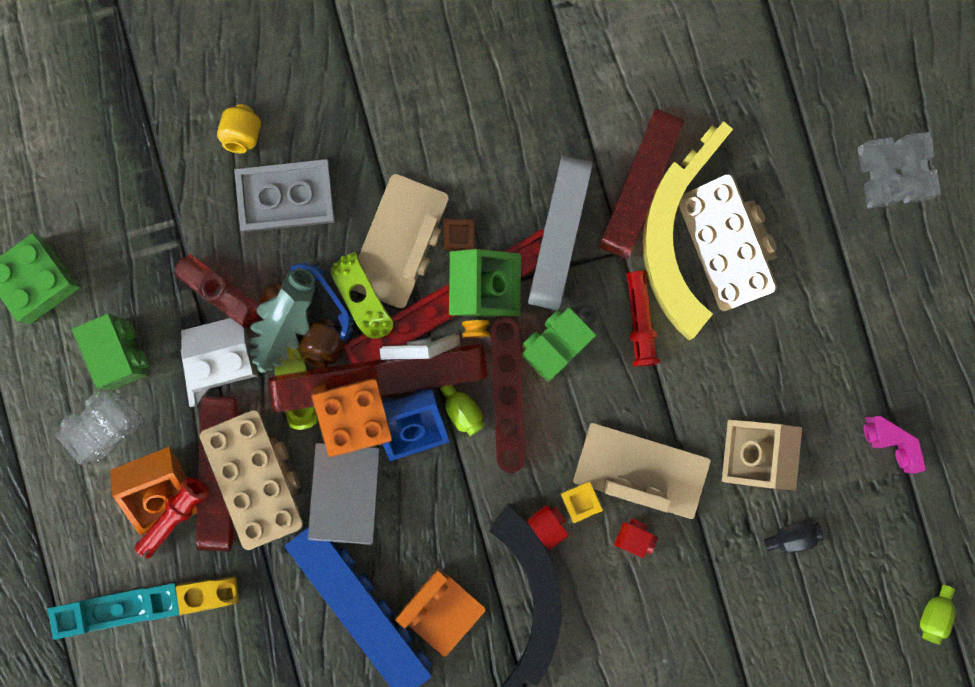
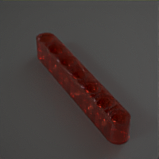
M473 344L455 347L429 359L371 360L278 375L268 378L267 383L272 411L284 412L315 407L312 398L313 388L325 384L327 390L369 379H376L380 396L477 381L487 378L488 372L484 345Z

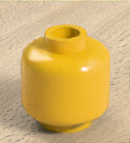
M239 104L235 107L227 108L222 113L217 137L226 150L240 154L245 153L257 144L261 120L249 106Z

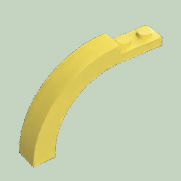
M724 121L718 129L713 125L701 138L704 146L698 153L693 149L681 163L685 169L676 162H673L653 194L644 224L643 258L651 290L666 317L688 340L693 339L713 313L693 295L680 273L673 246L674 220L680 199L687 186L733 130Z

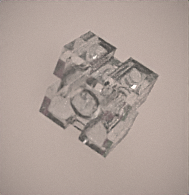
M931 132L905 135L895 143L893 137L869 140L858 148L861 172L870 173V181L864 184L867 209L892 206L901 200H904V204L928 201L941 194L937 169L929 170L928 160L935 157ZM901 169L902 175H898L896 170Z
M97 392L84 403L86 408L79 416L73 413L60 423L61 429L55 436L79 464H87L88 462L98 463L115 449L119 442L130 436L146 421L122 393L112 394L111 392H103L101 394Z

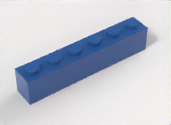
M309 527L287 543L284 547L390 687H419L432 677L433 670L430 668L433 666L432 660L423 649L419 652L411 643L414 640L411 632L407 627L398 626L392 618V615L395 614L392 607L384 598L379 601L373 593L375 589L373 582L365 573L360 575L353 566L356 564V561L346 548L341 550L336 542L308 540Z

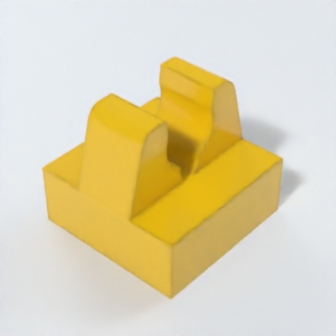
M590 481L560 493L573 523L603 511Z

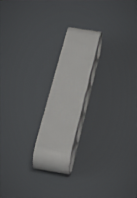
M566 155L561 156L528 304L552 310L560 308L591 174L592 161Z

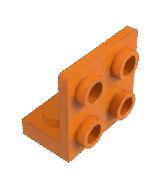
M369 379L327 390L326 384L313 388L312 398L329 457L391 441V433L376 379Z
M439 567L400 611L395 620L403 628L410 626L445 657L483 615L485 607Z

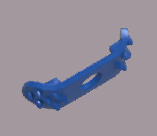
M306 262L291 266V271L296 268L305 269L313 275L315 282L319 280L342 312L338 316L342 326L340 338L343 343L351 337L350 334L354 331L351 328L354 325V318L350 311L345 309L324 279V270H321L318 265H308Z

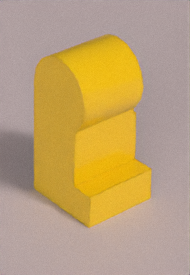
M236 576L214 580L179 583L176 586L180 615L240 602Z

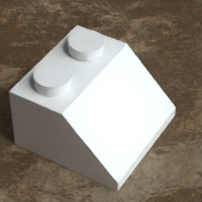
M243 315L181 331L182 361L190 391L198 392L258 376L256 364L252 362L254 356L250 354L252 348L249 344V336Z

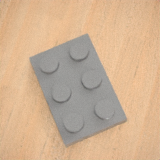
M328 159L234 169L240 231L242 233L335 223Z

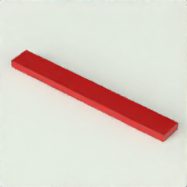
M545 228L503 251L521 254V278L533 272L536 268ZM450 283L392 316L393 328L386 336L373 339L363 333L344 344L343 349L356 372L360 373L380 361V348L382 346L407 345V342L420 338L457 316L449 315Z

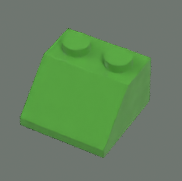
M480 249L451 251L449 315L521 316V254Z

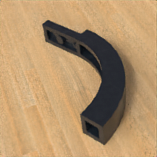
M507 504L490 527L489 532L509 548L527 576L533 600V621L525 650L501 687H527V684L524 683L526 679L535 686H538L549 667L558 642L561 624L560 590L554 567L542 541L528 522Z

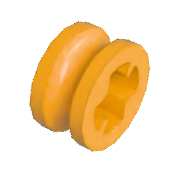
M489 320L463 321L462 326L465 327V332L462 333V338L490 337V332L486 330Z

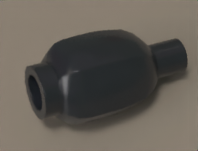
M808 520L784 526L775 537L764 539L767 551L780 548V550L787 553L807 551L815 548L818 542L824 541L819 522L812 523Z

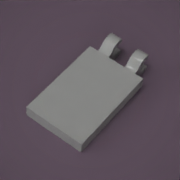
M316 443L308 540L372 545L379 448L367 447L329 457L326 445Z

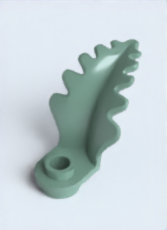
M296 268L287 273L278 296L259 304L256 309L257 314L263 318V321L255 322L251 325V330L260 336L251 338L249 344L257 347L253 348L250 354L257 357L252 362L258 366V371L261 373H265L267 370L274 371V366L280 367L281 360L279 357L283 360L289 358L285 347L298 348L299 343L295 334L304 335L309 330L306 310L312 300L315 279L305 269Z

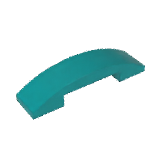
M176 583L118 592L47 608L53 640L125 624L180 615Z

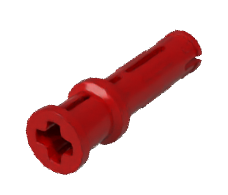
M646 271L626 273L633 331L629 335L630 341H633L635 360L632 362L633 367L661 364L656 354L655 339L658 335L655 329H652Z
M191 477L185 478L182 481L181 489L177 494L167 499L165 511L140 541L135 544L137 554L142 557L148 550L145 558H151L181 521L188 520L192 516L194 507L199 502H203L208 496L206 487L200 481Z

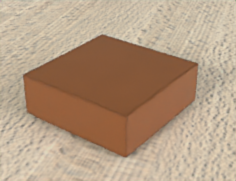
M444 219V251L475 249V219Z

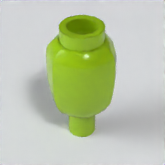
M450 382L440 388L447 398L445 403L446 412L459 431L467 432L471 437L485 427L482 421L484 417L483 412L468 394L457 392Z
M942 585L939 597L932 598L926 605L920 621V627L923 631L921 638L941 645L942 639L948 638L951 634L956 616V609L952 602L955 592L954 588Z

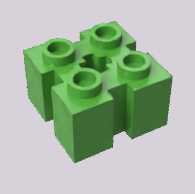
M570 308L564 313L558 309L544 324L548 329L542 335L536 331L522 344L525 351L521 356L547 383L596 336Z

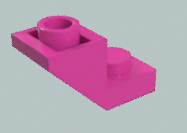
M882 416L865 417L867 424L864 425V434L867 442L872 444V448L898 445V450L895 453L899 467L903 468L904 473L915 474L926 471L919 439Z

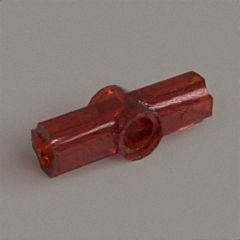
M189 254L187 257L181 258L175 266V277L246 329L259 318L256 312L258 303L193 255ZM221 286L220 292L214 296L216 289Z

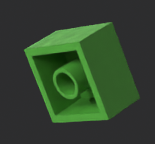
M30 234L0 256V298L17 322L33 323L80 289L78 283L47 240L39 235Z
M106 314L72 329L96 389L116 390L149 376L146 368L149 367L148 360L144 352L137 349L134 342L137 334L130 321L126 322L124 318Z

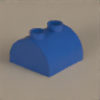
M432 388L427 390L417 389L408 396L396 400L386 399L382 401L392 438L390 442L383 443L389 461L450 442Z

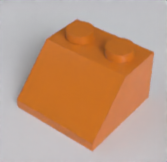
M170 446L110 470L112 497L139 535L145 534L165 511L167 499L177 494L181 489L182 481L187 478L181 463ZM197 505L193 509V514L199 512Z

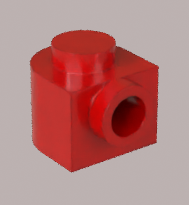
M545 505L526 520L549 551L569 536L562 526L566 520L556 506L549 509Z
M631 518L629 524L626 522L622 523L613 545L644 558L646 553L652 554L658 537L647 532L648 525Z

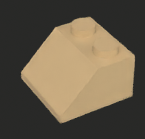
M728 420L722 482L796 491L802 427Z

